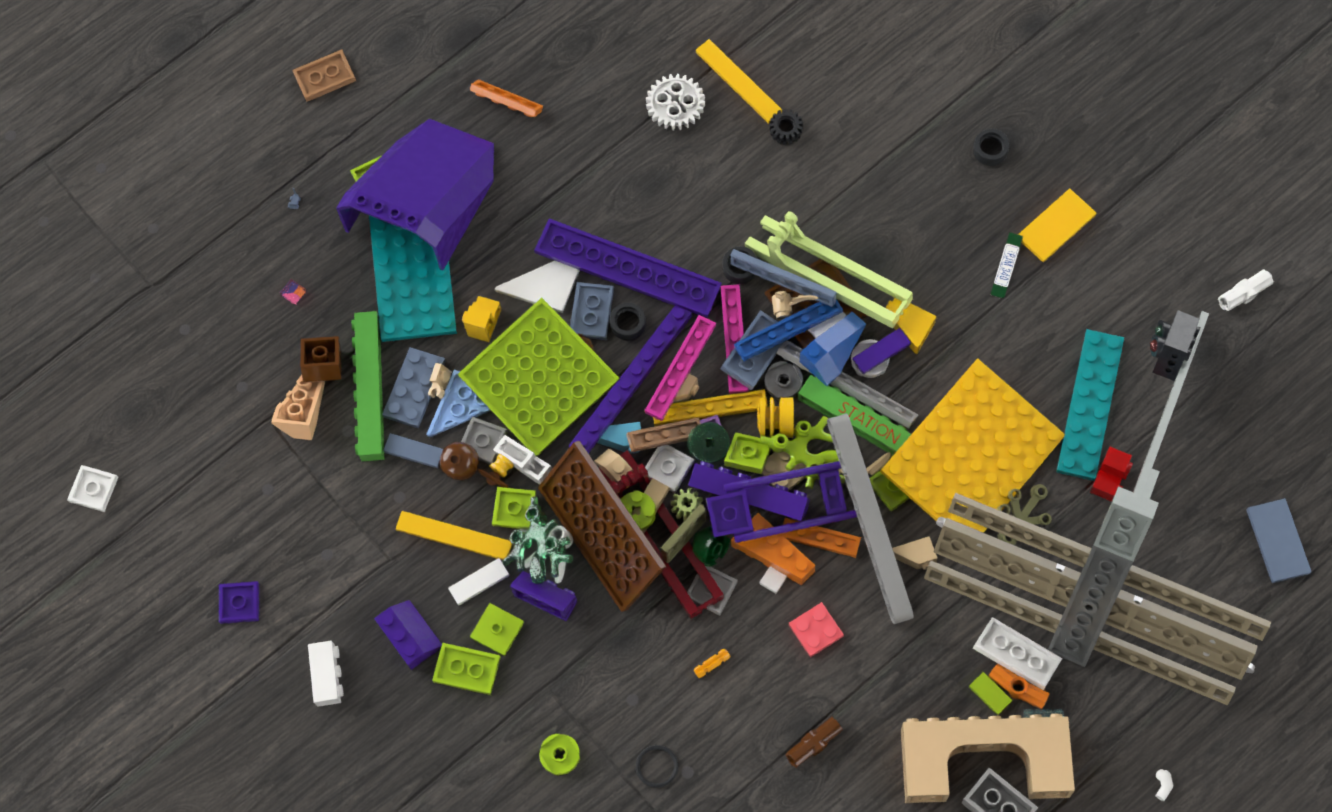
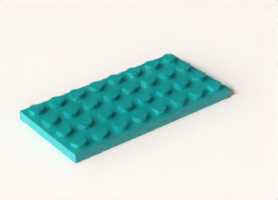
M369 215L381 341L457 334L449 261L445 269L440 270L433 247L417 234Z

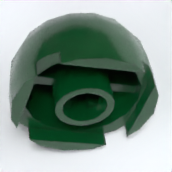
M711 526L698 531L693 538L694 555L705 566H714L717 564L715 560L718 557L722 559L729 549L731 539L728 536L730 535L713 537Z

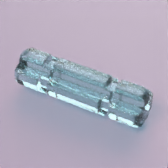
M1025 709L1023 712V718H1030V715L1040 714L1042 717H1050L1051 714H1062L1064 717L1062 709H1055L1054 711L1052 709H1035V711Z

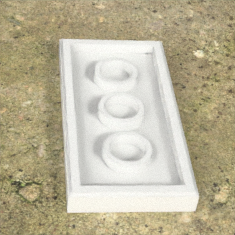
M993 617L973 647L976 651L1016 675L1023 677L1026 681L1044 690L1062 660L1061 657Z

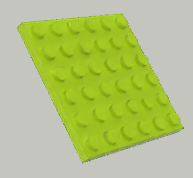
M542 297L458 373V376L536 457L620 379Z

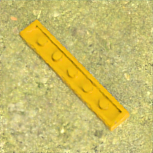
M710 39L696 49V54L768 124L770 119L773 118L774 113L777 115L779 110L782 113V109Z
M764 389L672 403L663 421L653 417L654 426L694 418L701 420L714 415L721 417L757 411L760 397H765V406H768L766 392Z
M404 511L401 512L396 526V531L496 559L499 558L507 561L513 544L509 540Z

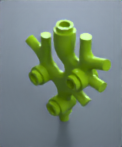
M825 416L813 427L807 421H799L794 429V436L796 437L794 440L788 441L787 436L784 434L771 435V437L761 435L759 443L768 445V448H771L774 452L782 453L784 451L790 455L791 459L785 466L787 471H792L799 463L812 467L839 461L835 450H827L819 454H811L807 450V444L812 439L833 443L831 434L825 433L823 430L828 419ZM818 473L805 476L807 478L805 488L813 489L815 480L819 479ZM839 474L840 481L844 484L845 477Z

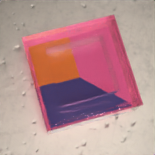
M290 279L281 290L280 295L296 305L306 293V289Z

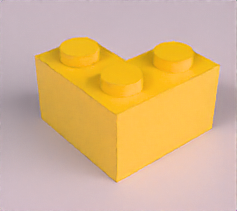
M478 296L477 301H474L472 306H469L468 311H465L462 317V322L469 337L490 342L502 310L500 302Z

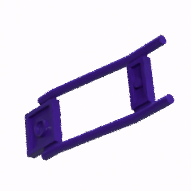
M836 461L724 484V495L706 498L713 537L734 534V541L738 543L857 518L855 510L846 512L847 509L838 469H841L840 462ZM819 474L818 477L827 516L753 531L744 488Z

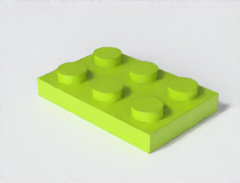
M442 643L432 681L433 683L491 695L501 657L492 653Z

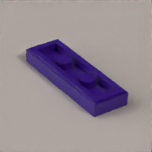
M899 328L854 356L852 360L864 375L910 346L911 342Z

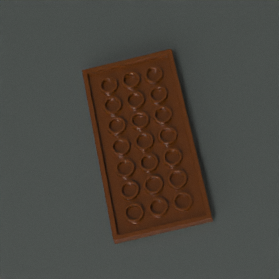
M576 441L539 485L538 489L565 529L572 534L573 541L621 612H624L631 607L666 566L581 442Z

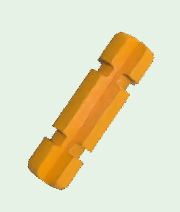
M726 649L720 650L718 655H713L704 661L703 665L695 667L694 673L698 678L706 675V672L709 673L721 665L722 661L728 660L730 654Z

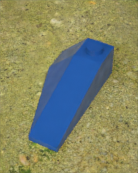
M851 312L800 352L799 362L824 385L828 386L841 374L866 323L854 312Z

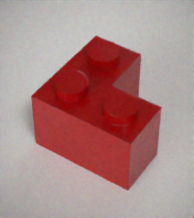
M1109 447L1090 493L1112 502L1118 486L1123 488L1120 485L1121 480H1126L1133 463L1130 462L1132 455Z

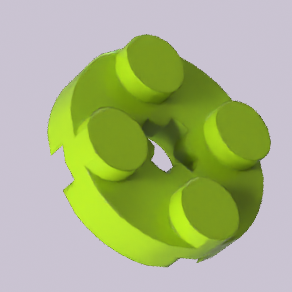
M637 490L621 498V502L641 531L653 524L656 505L649 495ZM635 507H641L639 510L641 514L638 516L636 514L632 515V509Z
M553 734L543 741L539 758L541 764L548 772L553 775H564L574 770L579 763L580 750L572 737ZM558 749H559V751H563V750H564V751H565V753L563 754V757H564V758H562V759L557 758V759H556V758L554 757V756H556V752H555V751L558 750Z

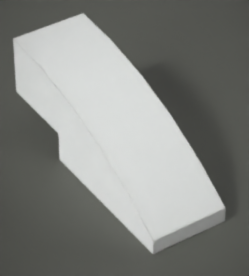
M506 435L493 449L497 454H502L514 464L513 467L539 485L552 470L551 465L539 459L532 451Z

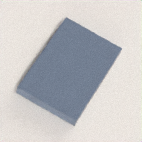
M577 282L570 327L581 338L607 340L614 286Z

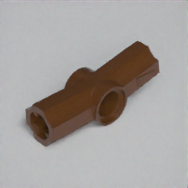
M831 716L816 730L813 729L801 739V742L785 754L789 763L797 768L811 756H816L828 745L827 743L843 731L836 719Z

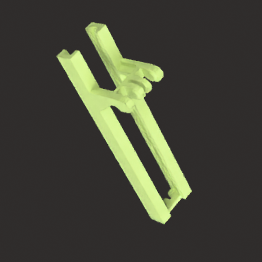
M787 212L785 222L781 221L779 223L766 215L761 220L762 228L775 235V237L770 236L767 240L768 246L752 237H749L745 242V247L751 249L762 260L836 291V299L892 329L898 322L899 316L903 314V310L907 309L913 300L911 291L806 237L797 226L798 218L792 212ZM786 240L902 301V304L894 313L782 254L780 246Z

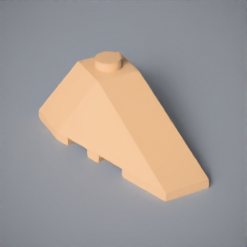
M301 375L296 381V386L286 394L284 401L276 406L271 422L292 438L312 440L317 425L325 381L303 382Z

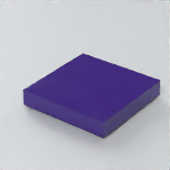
M258 581L219 584L220 624L259 621Z

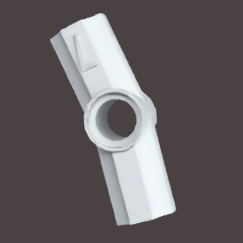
M1263 269L1248 280H1241L1233 289L1220 295L1218 298L1220 307L1223 310L1229 311L1241 303H1249L1259 292L1273 284L1272 275Z

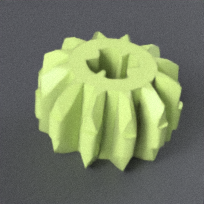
M690 488L687 489V493H684L681 489L680 495H673L675 500L671 501V506H673L671 510L672 513H677V519L683 516L685 521L701 504L703 498L698 497L697 491L691 494Z

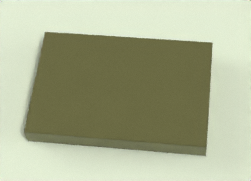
M701 504L661 547L662 559L666 563H669L706 522L705 508Z

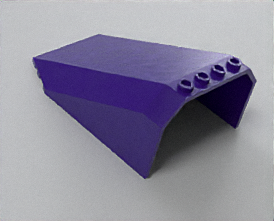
M432 119L426 120L396 141L344 194L336 209L345 232L349 233L359 214L363 212L417 234L433 247L439 268L444 270L494 181V143Z

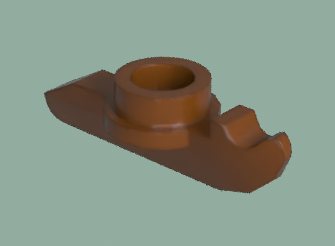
M478 469V472L483 477H486L489 485H499L503 488H508L509 485L500 480L497 472L488 473L485 470Z

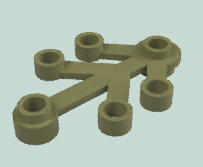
M1042 484L1034 485L1030 489L1031 498L1022 511L1019 504L1021 491L1018 489L1010 490L1008 498L1011 500L1013 516L1033 525L1041 524L1044 526L1050 524L1052 518L1048 513L1036 517H1028L1038 501L1046 498L1047 488ZM1039 488L1043 491L1042 495L1038 493ZM1013 492L1017 493V498L1012 496ZM1002 504L998 506L997 510L1001 511L1002 507H1005L1006 514H1010L1011 509L1009 505ZM1043 516L1047 518L1046 523L1042 520ZM998 533V539L1012 545H1015L1018 541L1013 538L1007 541L1006 535Z

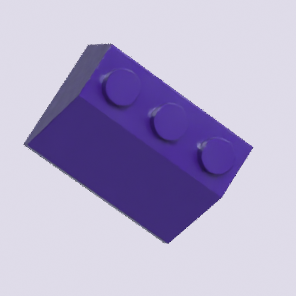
M523 571L512 582L510 587L514 597L566 622L577 603V598L573 591L567 588L562 590L551 580L543 581L539 579L540 576L531 571L529 573Z
M410 600L391 606L374 618L411 670L441 649V642Z

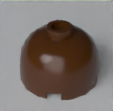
M451 443L443 449L440 455L442 471L454 480L468 479L478 469V453L467 443Z

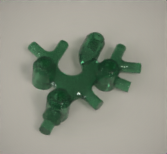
M531 497L530 506H528L525 513L526 520L530 522L529 529L526 532L515 530L511 533L510 542L514 544V548L502 560V563L508 566L514 560H517V571H525V549L530 548L532 542H536L538 547L531 559L530 579L535 584H541L546 579L545 559L547 557H550L551 577L556 578L559 577L560 562L571 563L573 556L564 554L566 551L565 545L570 544V538L557 539L554 536H549V533L558 523L555 519H552L546 524L547 515L541 511V506L538 505V497Z

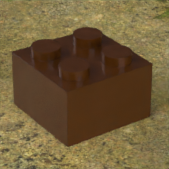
M339 336L301 339L300 368L303 382L341 380Z

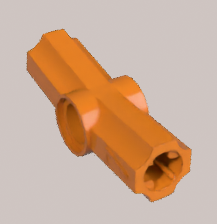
M996 664L989 674V678L1008 691L1012 698L1021 699L1041 710L1050 693L1028 683L1026 679L1017 676L1000 664ZM1019 684L1024 689L1018 692L1014 690L1013 686Z

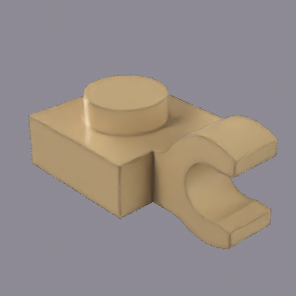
M435 363L430 378L433 384L429 389L428 395L432 398H435L436 395L442 399L445 394L443 389H446L452 372L439 363Z

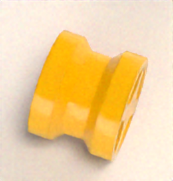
M498 454L497 460L490 464V468L497 472L499 476L505 478L507 471L512 469L514 464L502 454Z

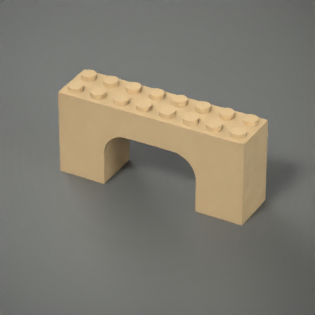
M1034 714L1030 715V718L1012 715L1008 719H1001V716H990L988 719H980L978 716L968 717V720L950 717L947 718L948 721H939V718H928L927 721H919V719L912 718L907 719V722L902 724L901 742L905 803L946 802L949 797L947 762L953 755L963 752L1008 751L1019 756L1026 768L1028 799L1070 798L1075 791L1068 717H1063L1062 714H1051L1050 717Z

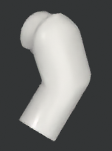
M1160 769L1156 773V778L1160 780L1161 788L1155 796L1159 800L1165 801L1173 788V782L1170 772Z

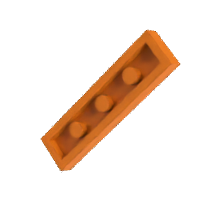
M477 80L471 84L470 91L475 92L477 96L487 97L492 102L504 104L511 110L524 112V115L528 117H535L542 112L543 105L484 81Z
M785 518L783 525L799 521ZM819 526L781 533L789 541L854 558L857 556L861 537Z

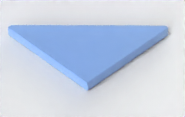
M453 371L444 397L440 401L426 434L427 437L435 436L471 420L472 417H478L491 411L458 376L460 371Z

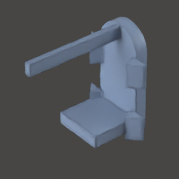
M293 188L294 195L290 196L291 202L288 203V207L298 209V203L301 198Z

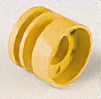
M760 397V403L757 408V427L760 432V438L761 435L765 436V429H770V437L771 435L774 436L775 429H779V434H784L787 438H793V397H781L779 406H775L773 397H770V406H765V397Z

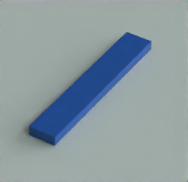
M837 299L833 307L817 302L735 343L734 347L744 362L843 312V309Z

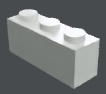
M332 641L308 644L314 703L317 707L341 703L343 687L342 684L339 685L338 678L341 677L340 665H337L336 659L339 658L338 646H335Z

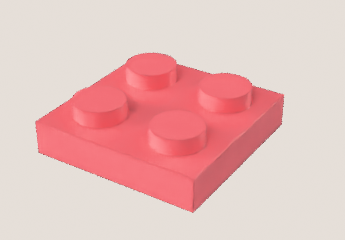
M822 602L789 622L790 628L810 658L844 637V634Z

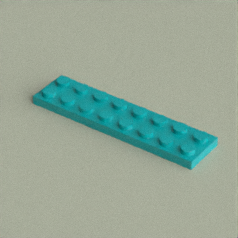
M1086 329L1064 432L1065 435L1058 460L1057 473L1092 481L1096 479L1124 337Z

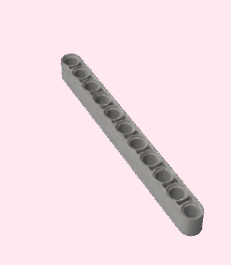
M848 414L827 419L828 428L890 619L893 624L913 619L912 607Z

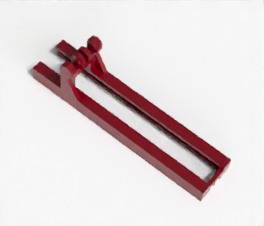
M628 450L620 454V456L633 469V472L628 471L627 477L625 475L620 476L621 480L619 482L611 481L599 468L620 500L623 497L622 491L635 483H638L643 492H645L650 483L647 469L643 464L637 465ZM662 502L657 513L673 535L679 526ZM645 531V537L666 566L661 575L690 619L702 613V610L707 609L710 605H715L724 599L723 592L705 565L694 555L693 547L688 541L682 548V551L713 596L707 602L696 607L669 564L662 559L661 552L648 532Z

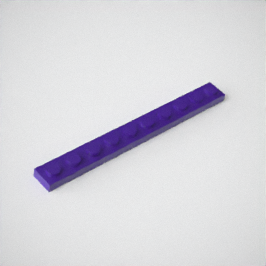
M677 305L672 308L569 444V448L574 442L580 441L588 454L690 320L692 312Z

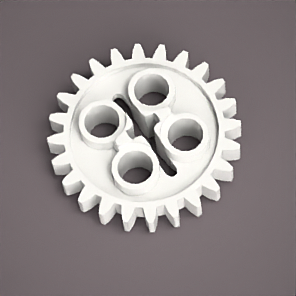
M670 74L669 79L663 76L662 82L656 80L657 86L651 85L652 91H648V97H646V103H648L646 108L649 110V116H652V121L658 120V126L664 123L665 129L670 125L672 130L675 129V126H678L681 130L682 125L689 128V122L695 124L694 118L700 119L699 113H703V107H705V101H703L705 100V95L702 94L703 90L699 88L698 82L693 84V78L687 81L686 75L681 79L679 74L676 75V78H673ZM672 112L678 113L676 115H671Z

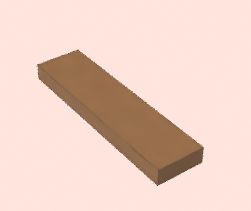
M699 418L627 432L626 436L631 452L703 438L704 432Z

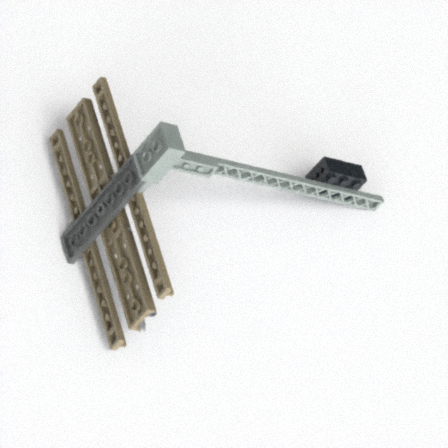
M1178 310L1172 324L1159 320L1155 334L1152 336L1149 344L1152 356L1158 358L1152 373L1173 380V387L1133 492L1118 486L1092 548L958 493H955L948 512L1083 567L1081 573L949 518L938 517L936 524L942 530L934 553L1064 606L1066 609L1063 615L934 561H930L924 579L1055 633L1048 650L1078 665L1085 667L1094 649L1228 705L1236 687L1102 632L1104 624L1110 625L1242 680L1245 672L1254 673L1255 666L1251 664V661L1255 656L1257 645L1121 590L1122 585L1125 584L1261 641H1263L1271 625V622L1132 565L1159 504L1150 499L1160 472L1152 469L1209 316V313L1202 311L1199 318Z

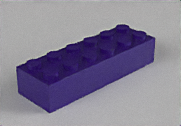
M701 461L700 464L695 463L688 486L713 494L724 495V484L751 479V476L739 472L735 476L732 475V470L719 467V470L713 469L714 465ZM770 483L744 488L749 505L804 521L810 499L806 498V493L794 490L793 494L788 492L789 488L776 484L774 488L769 486Z

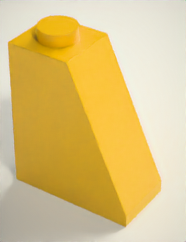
M894 298L893 301L890 300L886 309L895 313L902 304V301ZM910 303L907 309L903 310V314L899 316V320L893 328L895 330L900 328L911 342L909 347L914 353L918 354L935 324L936 316Z

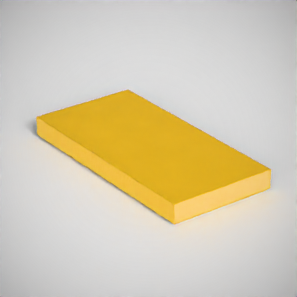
M1069 188L1018 235L1023 236L1021 243L1044 263L1091 221L1097 213Z

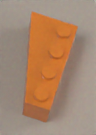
M759 513L751 519L753 531L773 527ZM782 534L735 543L734 537L731 539V547L739 549L746 553L747 556L757 559L767 567L771 566L800 585L815 572V564Z

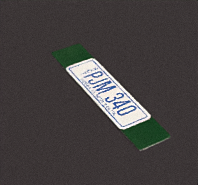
M1009 233L991 295L1000 298L1005 297L1023 236Z

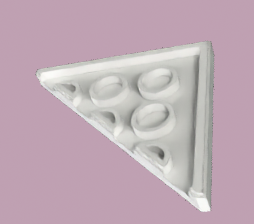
M553 261L497 286L495 291L535 304L542 297L555 311L563 313L580 270Z

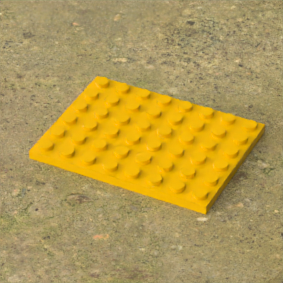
M977 358L883 466L880 472L935 521H937L938 517L949 518L984 533L987 529L986 527L948 512L955 493L994 509H997L1002 504H1008L1011 501L1008 498V492L1012 489L1020 490L1064 438L1065 434Z

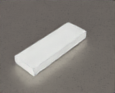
M498 558L448 589L459 606L507 578L509 573Z

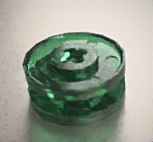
M706 422L699 424L688 435L687 447L689 453L699 462L712 463L719 461L729 450V435L724 427L717 423ZM705 439H711V446L706 447L707 442Z

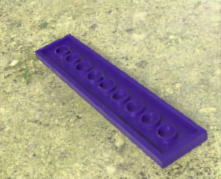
M550 218L534 249L536 254L671 305L683 307L692 313L708 318L722 286L721 282Z

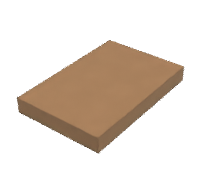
M343 50L292 70L306 102L356 81Z

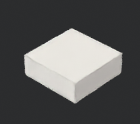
M770 566L761 579L760 585L777 594L787 576Z

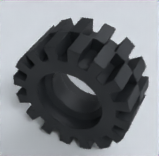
M783 109V113L779 110L777 115L774 113L773 118L770 119V135L772 139H777L779 144L783 141V145H786V142H789L790 145L793 140L797 142L803 131L801 116H798L797 112L793 114L791 109L789 112H786L787 109ZM783 122H789L793 125V129L789 132H784L780 130L779 126Z

